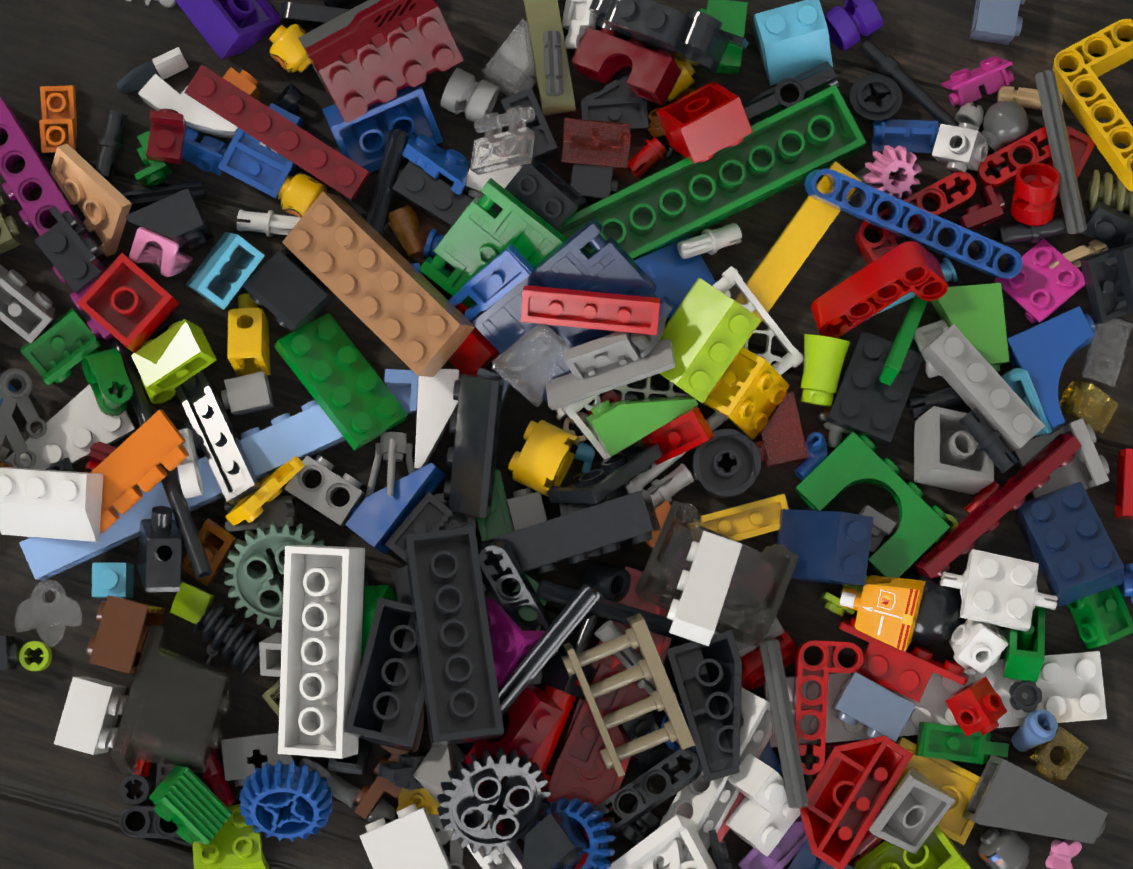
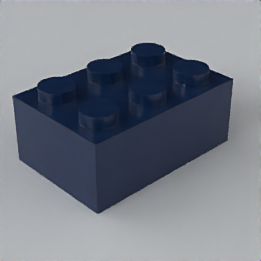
M1082 482L1026 501L1017 509L1016 522L1036 563H1039L1038 567L1051 594L1058 598L1056 601L1058 607L1122 584L1125 566Z

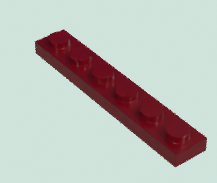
M203 65L200 66L184 92L352 201L370 174L369 171Z
M1059 434L912 564L920 575L931 579L942 576L943 571L947 572L950 569V563L958 555H964L974 548L976 539L983 533H989L997 528L1001 523L1000 518L1008 511H1014L1025 502V496L1033 489H1039L1050 480L1049 475L1054 470L1069 464L1075 458L1074 453L1082 445L1073 435Z

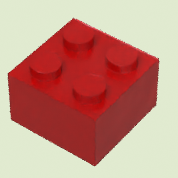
M715 81L656 111L670 146L694 164L708 161L715 155V152L725 147L735 146L743 141V137L753 133L740 98Z
M121 253L76 304L124 346L135 353L180 303L127 256Z

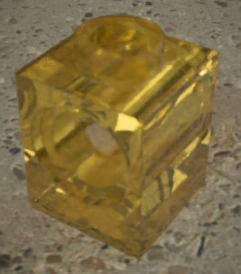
M1058 726L1055 737L1048 742L1040 744L1030 758L1038 764L1035 769L1052 781L1054 777L1065 780L1086 752L1088 746L1064 728ZM1056 746H1060L1064 751V759L1058 765L1053 764L1050 759V752Z

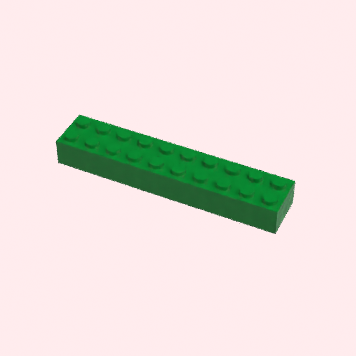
M835 84L752 125L753 133L743 137L744 139L741 143L715 152V155L708 161L694 164L686 158L570 215L558 229V232L569 239L595 218L603 226L599 234L605 240L612 236L633 260H636L684 238L691 237L806 180L809 173L814 170L828 169L832 162L840 163L860 153L866 141ZM589 242L583 246L589 253L595 250Z

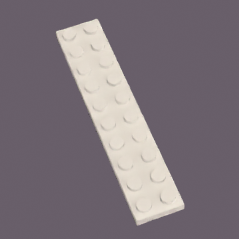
M1100 651L1046 655L1038 681L1035 682L1036 686L1042 691V701L1035 710L1044 709L1054 715L1057 723L1107 719ZM999 659L994 665L989 666L983 674L972 667L969 670H964V673L970 675L965 686L986 676L995 692L1001 697L1007 713L997 720L999 723L997 728L1016 727L1023 723L1030 712L1026 713L1021 709L1016 710L1009 702L1011 697L1009 694L1010 686L1016 681L1021 682V680L1003 678V659ZM933 672L920 702H917L880 685L915 705L899 736L918 735L919 721L960 727L956 723L945 700L965 686ZM850 673L829 674L826 743L872 738L866 734L869 728L859 722L854 727L836 717L839 711L832 708ZM787 677L786 681L793 713L794 677ZM809 680L804 683L802 694L806 699L813 700L818 696L819 686L815 681ZM765 682V683H764L765 700L769 702L768 691H767V686H766V682ZM1024 692L1022 694V697L1026 699L1028 698V694ZM810 714L803 717L800 723L802 731L805 734L815 732L818 723L813 715ZM775 730L769 739L771 747H777ZM799 738V744H816L817 739L807 740Z

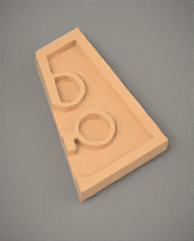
M68 144L58 146L50 170L51 175L70 204H77L86 217L83 222L89 232H96L103 243L100 248L108 257L116 254L126 224V215L129 214L132 203Z

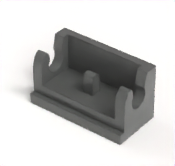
M277 496L270 503L265 502L262 505L264 511L252 522L248 523L245 519L236 526H233L229 521H226L225 530L230 534L245 533L246 530L257 532L259 523L266 530H270L272 520H275L278 528H283L285 521L289 520L290 529H294L297 527L295 496ZM225 502L224 508L225 510H227V514L239 502L235 503L234 505Z

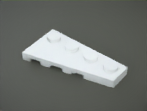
M89 384L46 423L47 431L42 437L38 439L29 438L25 442L28 449L36 455V464L30 469L45 470L65 458H69L74 465L89 457L90 447L93 443L102 442L111 445L132 434L137 429L127 410L118 416H109L101 412ZM41 428L35 434H40ZM13 452L4 461L11 463L17 468L14 463L15 453ZM21 454L20 463L24 466L30 465V456Z

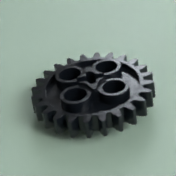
M499 747L496 755L491 756L489 750L485 748L483 758L480 759L474 753H471V763L467 765L459 760L458 764L461 770L459 772L449 770L448 775L451 782H441L443 793L437 795L440 804L437 811L444 831L448 832L451 841L457 839L462 849L469 844L474 854L481 846L484 848L486 855H489L492 847L496 846L500 854H503L505 845L508 843L513 849H517L516 840L521 838L525 841L527 832L537 825L536 820L542 821L546 817L543 809H548L551 806L547 799L551 792L547 786L546 777L536 762L531 763L527 754L519 758L516 749H512L508 756H505L502 747ZM490 780L488 783L480 785L481 782ZM519 788L521 789L520 791H518V792H516V793H512V792H513L514 790H516V789H519ZM471 810H476L471 814H467ZM507 818L504 822L499 823L500 820Z

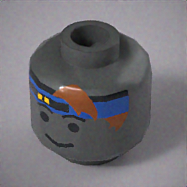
M990 827L981 835L978 853L990 869H1025L1029 864L1030 848L1015 830Z

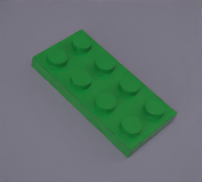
M330 313L319 317L276 342L274 348L354 451L402 423L407 418L408 413Z

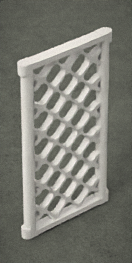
M732 266L722 273L723 277L713 287L731 297L729 289L736 285L748 301L747 304L740 305L751 313L755 310L768 326L767 330L755 329L753 333L767 335L766 351L762 354H755L763 357L770 364L776 361L772 367L780 375L792 366L796 368L804 361L803 355L794 348L750 291L742 277L738 274V270ZM773 336L778 339L788 352L782 358L772 355L770 352ZM747 340L746 343L743 345V347H744L745 349H747V350H748V340ZM651 376L646 378L645 387L642 389L629 388L627 385L615 388L621 392L620 400H625V394L628 391L642 392L644 399L648 398L652 393L664 394L667 397L690 396L687 393L674 392L673 383L670 381L666 391L651 390ZM600 394L561 407L562 412L573 420L602 458L606 460L611 457L604 451L593 430H589L576 414L583 408L591 411L594 406L601 403ZM592 400H594V403L592 405H588ZM714 410L715 413L706 419L712 431L728 419V417ZM641 439L638 440L639 444H643ZM688 451L659 465L653 462L650 470L637 474L630 481V484L625 487L628 490V494L644 490L643 488Z

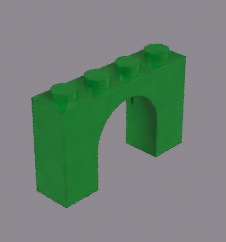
M852 432L796 487L795 493L813 511H824L843 491L856 484H875L888 491L896 501L899 509L898 528L893 536L868 559V566L878 576L900 578L950 528L946 523L948 517L937 506L934 505L931 508L922 499L924 494L914 483L910 481L906 484L898 476L900 473L898 467L888 458L882 460L874 452L876 449L875 445L866 436L858 437Z

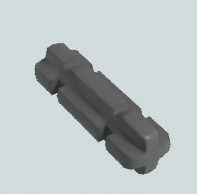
M546 31L543 34L544 48H546L544 50L545 78L548 79L545 81L546 95L553 97L561 96L564 93L563 80L561 79L563 77L562 49L559 48L562 47L561 33L559 31Z

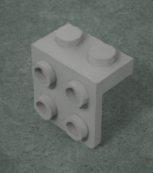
M1083 418L1063 426L1060 430L1050 435L1044 434L1033 438L1023 447L1015 450L1022 468L1059 434L1073 435L1082 445L1074 453L1075 458L1064 467H1058L1049 475L1050 480L1044 486L1031 491L1034 498L1078 482H1082L1086 490L1109 481L1107 476L1110 473L1108 463L1103 455H1098L1094 445L1096 442L1094 430L1090 424H1085Z

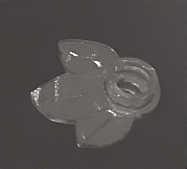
M44 580L38 583L33 589L32 597L19 605L15 617L17 632H25L36 628L40 638L48 647H54L61 641L66 632V625L80 626L82 624V610L79 604L72 598L67 597L64 587L54 580ZM49 590L55 594V599L51 603H47L44 598L45 593Z

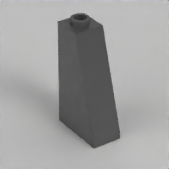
M991 755L962 817L980 825L1094 844L1096 838L1105 829V819L1108 813L1002 758Z

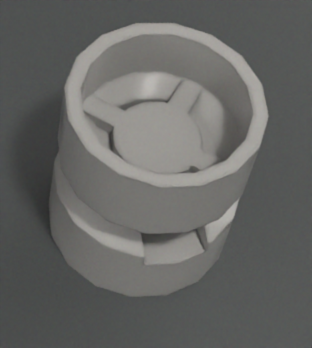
M456 68L444 90L440 106L455 114L465 112L466 119L483 126L495 106L500 87L484 79L476 82L475 75Z

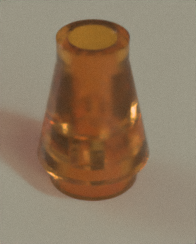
M410 204L388 213L387 216L390 222L387 224L406 250L407 255L410 256L424 250L425 244L423 242L418 211H414Z

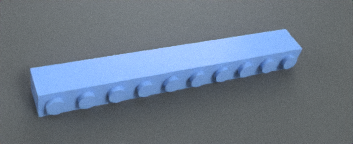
M315 400L301 407L302 412L290 417L289 413L280 415L271 420L272 426L261 431L259 427H256L240 435L242 438L240 444L258 481L295 456L302 461L306 455L311 457L346 440ZM197 455L203 484V495L186 499L190 512L224 497L206 456L199 459ZM177 469V470H175V471H176V474H177L178 479H179V474H178V469ZM161 481L148 493L141 490L143 497L125 514L117 511L120 518L103 534L100 533L99 542L28 537V539L19 542L34 578L44 581L138 537L140 521L151 519L153 507H170Z

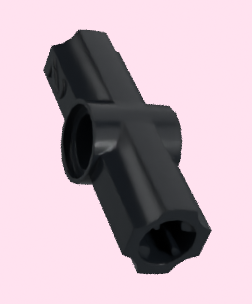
M827 61L794 78L783 79L777 86L741 103L750 126L835 84L839 89L840 85L833 67ZM785 90H792L797 94L798 99L795 102L788 103L782 100L780 94Z

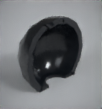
M912 568L900 577L925 581L909 648L913 649L914 646H920L929 650L952 637L955 629L967 621L965 618H960L962 604L960 589L941 586V576L931 579L920 575L915 568Z

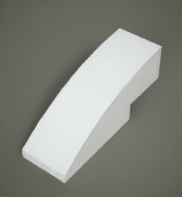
M156 74L138 93L143 101L156 111L167 108L183 114L186 126L201 133L233 139L238 129L231 122L185 94V90L179 94Z

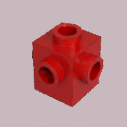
M986 676L961 688L945 700L956 723L961 727L966 736L977 731L981 735L991 732L999 726L997 720L1007 713L1001 697L995 692Z

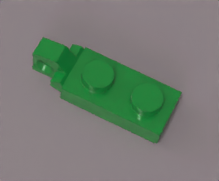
M919 721L916 756L983 764L988 763L989 755L1008 757L1009 744L990 741L991 733L981 735L977 731L966 736L961 727Z

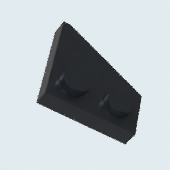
M630 74L618 81L617 79L601 91L594 92L581 100L583 135L648 131L647 100L636 96L626 83Z

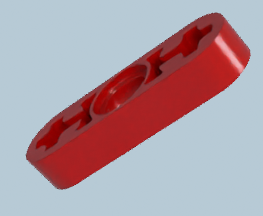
M1044 126L987 156L985 161L980 163L977 172L980 183L984 186L991 184L993 188H997L1015 179L1018 169L1024 165L1017 163L1013 158V152L1018 148H1025L1030 151L1032 160L1029 163H1045L1052 159L1049 144L1041 148L1040 153L1043 156H1039L1037 146L1043 144L1047 138L1046 127ZM1003 156H1006L1008 166L1000 170L998 178L995 179L993 175L987 177L988 165L997 168L1004 164L1005 159Z

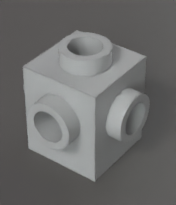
M959 123L958 127L940 124L932 156L940 164L947 165L946 168L953 172L962 171L966 173L967 169L978 171L980 163L984 162L987 157V139L978 131L979 128L972 124Z

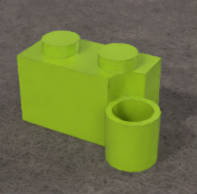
M186 319L173 323L166 332L156 339L145 342L141 349L131 355L140 373L141 382L153 404H161L170 400L176 393V387L217 360L202 329Z

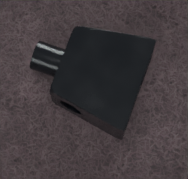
M167 506L153 507L151 519L140 521L136 565L145 592H180L182 539L177 524L172 519L173 510Z

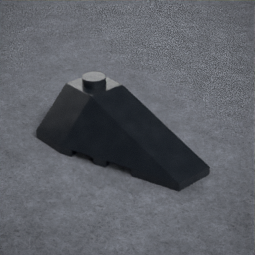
M732 630L713 635L709 646L692 641L666 649L706 782L739 773L742 661Z

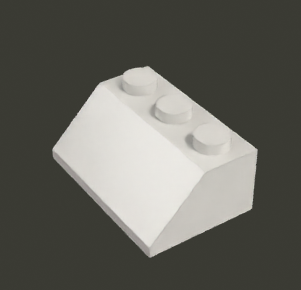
M0 467L1 534L99 542L104 474Z

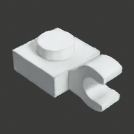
M566 0L562 27L568 30V35L565 39L566 49H575L576 52L588 27L596 29L597 17L589 10L592 0Z

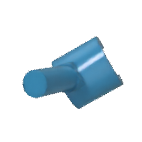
M583 442L579 443L574 459L584 462L582 472L587 473L590 471L595 456V448Z

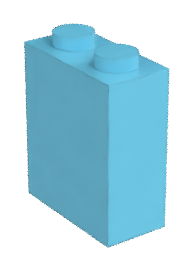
M225 232L186 285L212 305L225 309L265 255L239 235Z

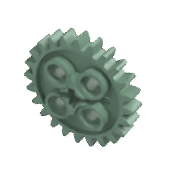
M272 520L270 530H266L259 523L256 535L250 530H246L245 539L247 542L237 539L235 547L238 551L230 550L228 553V558L232 562L225 564L224 571L230 573V575L225 577L224 583L225 585L233 586L228 591V597H239L235 602V608L238 609L246 606L245 618L250 617L254 613L257 614L258 625L267 618L270 622V628H274L277 620H283L284 586L278 574L274 575L275 564L266 549H272L277 568L281 574H284L285 557L280 552L285 549V546H324V540L313 542L315 534L313 530L306 535L302 534L303 524H299L295 530H290L289 520L285 521L283 528H278L275 520ZM259 560L266 565V568L260 571L253 570L249 563ZM266 590H273L278 593L279 597L275 600H267L263 597L262 593Z

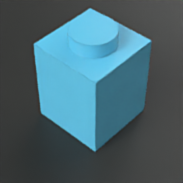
M92 563V597L107 598L110 595L134 598V564Z

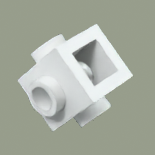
M969 619L955 629L952 638L949 640L955 653L953 656L955 661L963 668L969 670L972 667L981 674L999 660L1001 652L1009 644L1001 629L996 625Z

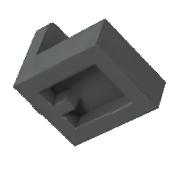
M867 505L861 509L858 515L873 517L869 551L873 553L877 550L884 537L890 535L896 522Z

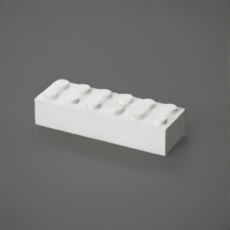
M316 545L285 546L278 754L339 759L358 754L359 737L344 731L361 668L365 548Z

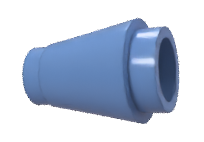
M1047 710L1031 711L1012 736L1013 746L1020 752H1026L1031 748L1052 740L1058 729L1057 720Z

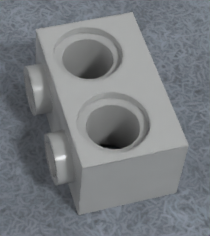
M306 455L302 461L305 466L290 479L284 489L344 528L349 520L352 509L360 504L365 496V493L359 490L362 483L347 473L342 478L331 471L334 465L321 456L317 455L315 460ZM311 471H318L322 476L320 485L312 489L307 488L305 485L306 475ZM339 489H346L350 495L348 503L342 507L335 506L332 500L333 494Z

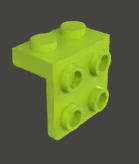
M240 804L227 806L232 812V816L228 818L223 827L219 828V832L215 834L210 843L201 844L194 842L192 844L194 869H270L262 852L261 832L254 833L253 825H246L245 816L241 815Z

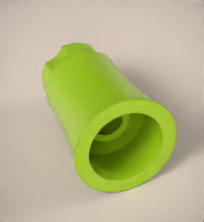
M804 334V364L800 386L803 389L801 402L832 406L834 394H837L839 377L850 341Z

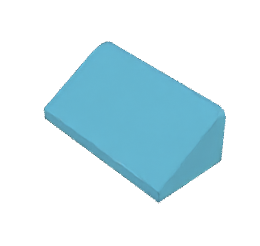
M1013 368L1001 377L1045 425L1035 436L1050 434L1052 429L1028 371L1021 368Z

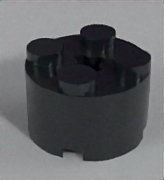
M721 429L714 431V436L709 441L697 446L691 461V471L695 483L703 493L717 499H732L745 493L754 484L760 472L761 457L757 446L747 436L737 430ZM723 456L727 457L728 462L734 463V466L729 469V473H725L723 468H718L717 466Z

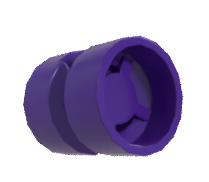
M845 0L844 7L836 5L824 13L829 38L841 51H846L860 41V35L869 36L883 26L880 12L872 0Z

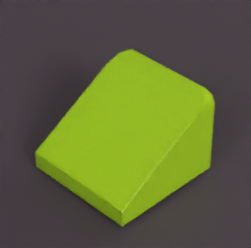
M181 581L180 592H177L170 613L196 624L209 610L215 596Z

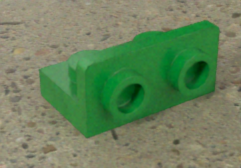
M1118 585L1067 604L1077 625L1079 635L1087 649L1109 644L1133 633V621Z

